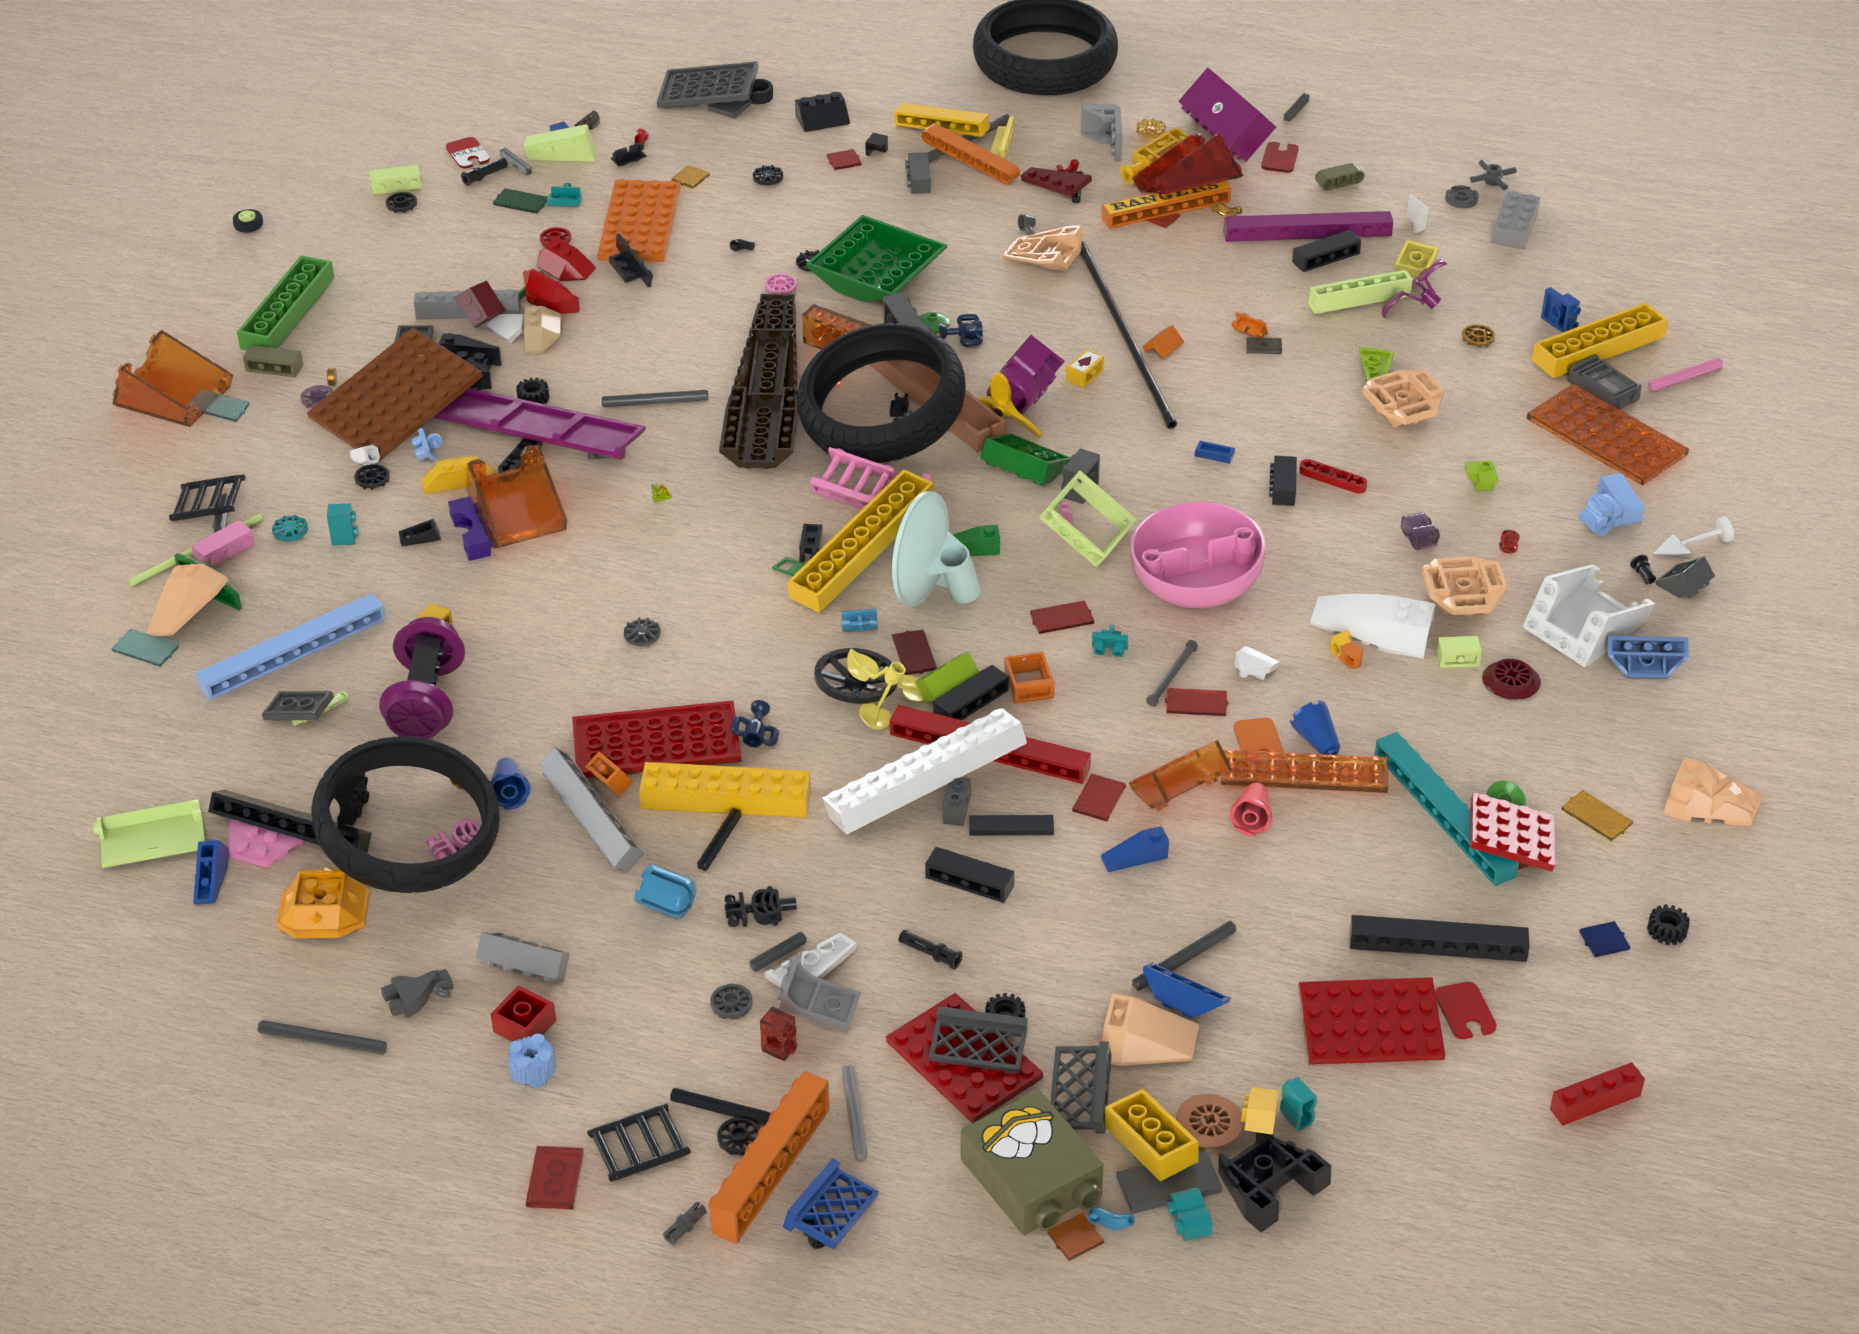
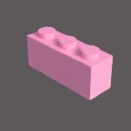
M238 520L191 545L194 558L208 563L213 568L254 546L255 542L252 530Z

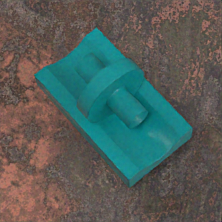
M1110 624L1109 630L1102 629L1101 632H1093L1092 646H1094V654L1103 655L1105 654V648H1113L1112 655L1123 657L1125 650H1128V635H1121V631H1115L1112 624Z

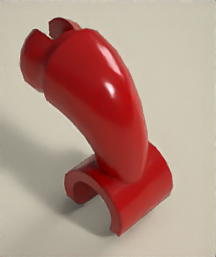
M639 128L637 130L638 134L635 135V144L642 143L644 146V141L648 139L649 134L647 130Z
M1073 159L1066 169L1062 165H1057L1056 168L1058 171L1074 173L1079 168V162Z

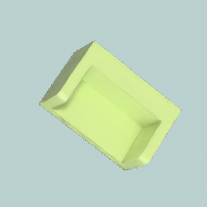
M1478 636L1438 637L1436 653L1440 668L1480 667L1482 650Z

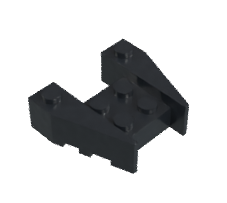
M443 333L438 344L482 371L483 377L469 388L478 387V390L491 389L490 368L492 365H502L500 347L459 334Z
M1256 1132V1143L1232 1159L1227 1158L1223 1153H1219L1218 1173L1243 1217L1259 1232H1263L1279 1221V1201L1271 1194L1293 1179L1312 1196H1315L1331 1184L1332 1165L1316 1152L1308 1148L1306 1151L1296 1147V1143L1289 1140L1284 1142L1275 1138L1274 1134Z

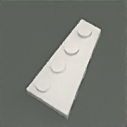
M838 933L819 943L816 949L802 952L801 964L807 972L823 979L857 949V943L844 934ZM789 960L783 962L781 967L774 971L772 969L766 971L765 978L780 987L784 975L787 974Z

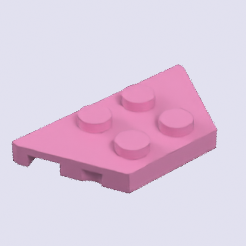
M230 820L228 855L229 858L267 868L278 859L289 855L288 850L296 845L302 847L305 844L304 840L237 820Z

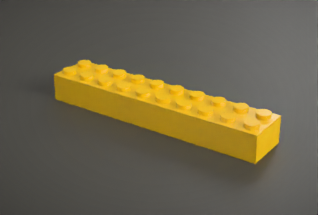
M903 469L787 582L789 598L821 613L896 539L902 519L912 501L922 492H935L934 483Z

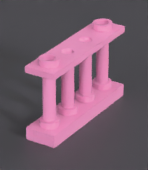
M829 447L828 451L832 459L822 478L812 477L809 483L814 493L863 509L881 492L888 478L893 480L897 475L895 469L890 465H882L846 453L842 449ZM839 463L848 465L839 483L833 484L828 482ZM855 468L863 470L864 473L855 489L845 488ZM871 474L881 476L871 494L861 493Z

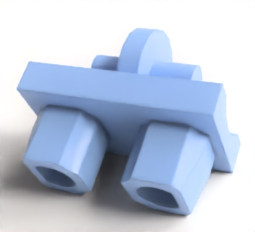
M422 427L418 429L419 436L411 439L415 447V454L420 461L428 457L431 461L436 460V455L433 448H438L442 445V437L437 433H432L426 437Z

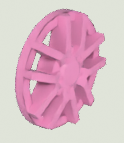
M774 274L765 281V288L771 294H791V291H795L797 287V280L789 274Z

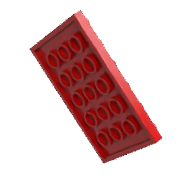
M1433 977L1299 982L1298 989L1309 1065L1445 1060L1446 1054Z
M957 993L947 997L886 1036V1042L971 1123L982 1119L1043 1079V1072L1024 1054L1019 1073L929 1061L938 1006L975 1011ZM941 1026L940 1033L944 1038L954 1032L950 1027ZM966 1030L961 1033L966 1040L976 1035L972 1030ZM988 1033L983 1036L989 1044L998 1039V1036L994 1033ZM958 1036L948 1041L953 1049L963 1043ZM980 1039L971 1044L976 1052L985 1047ZM1002 1042L993 1047L998 1055L1008 1050ZM943 1044L936 1049L935 1054L945 1055L950 1051ZM967 1047L957 1053L961 1058H967L972 1055ZM989 1050L980 1055L983 1061H990L995 1058ZM1012 1053L1002 1059L1006 1064L1016 1065V1058Z

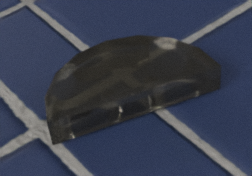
M593 110L577 122L574 127L587 124L589 130L596 128L600 124L598 112Z

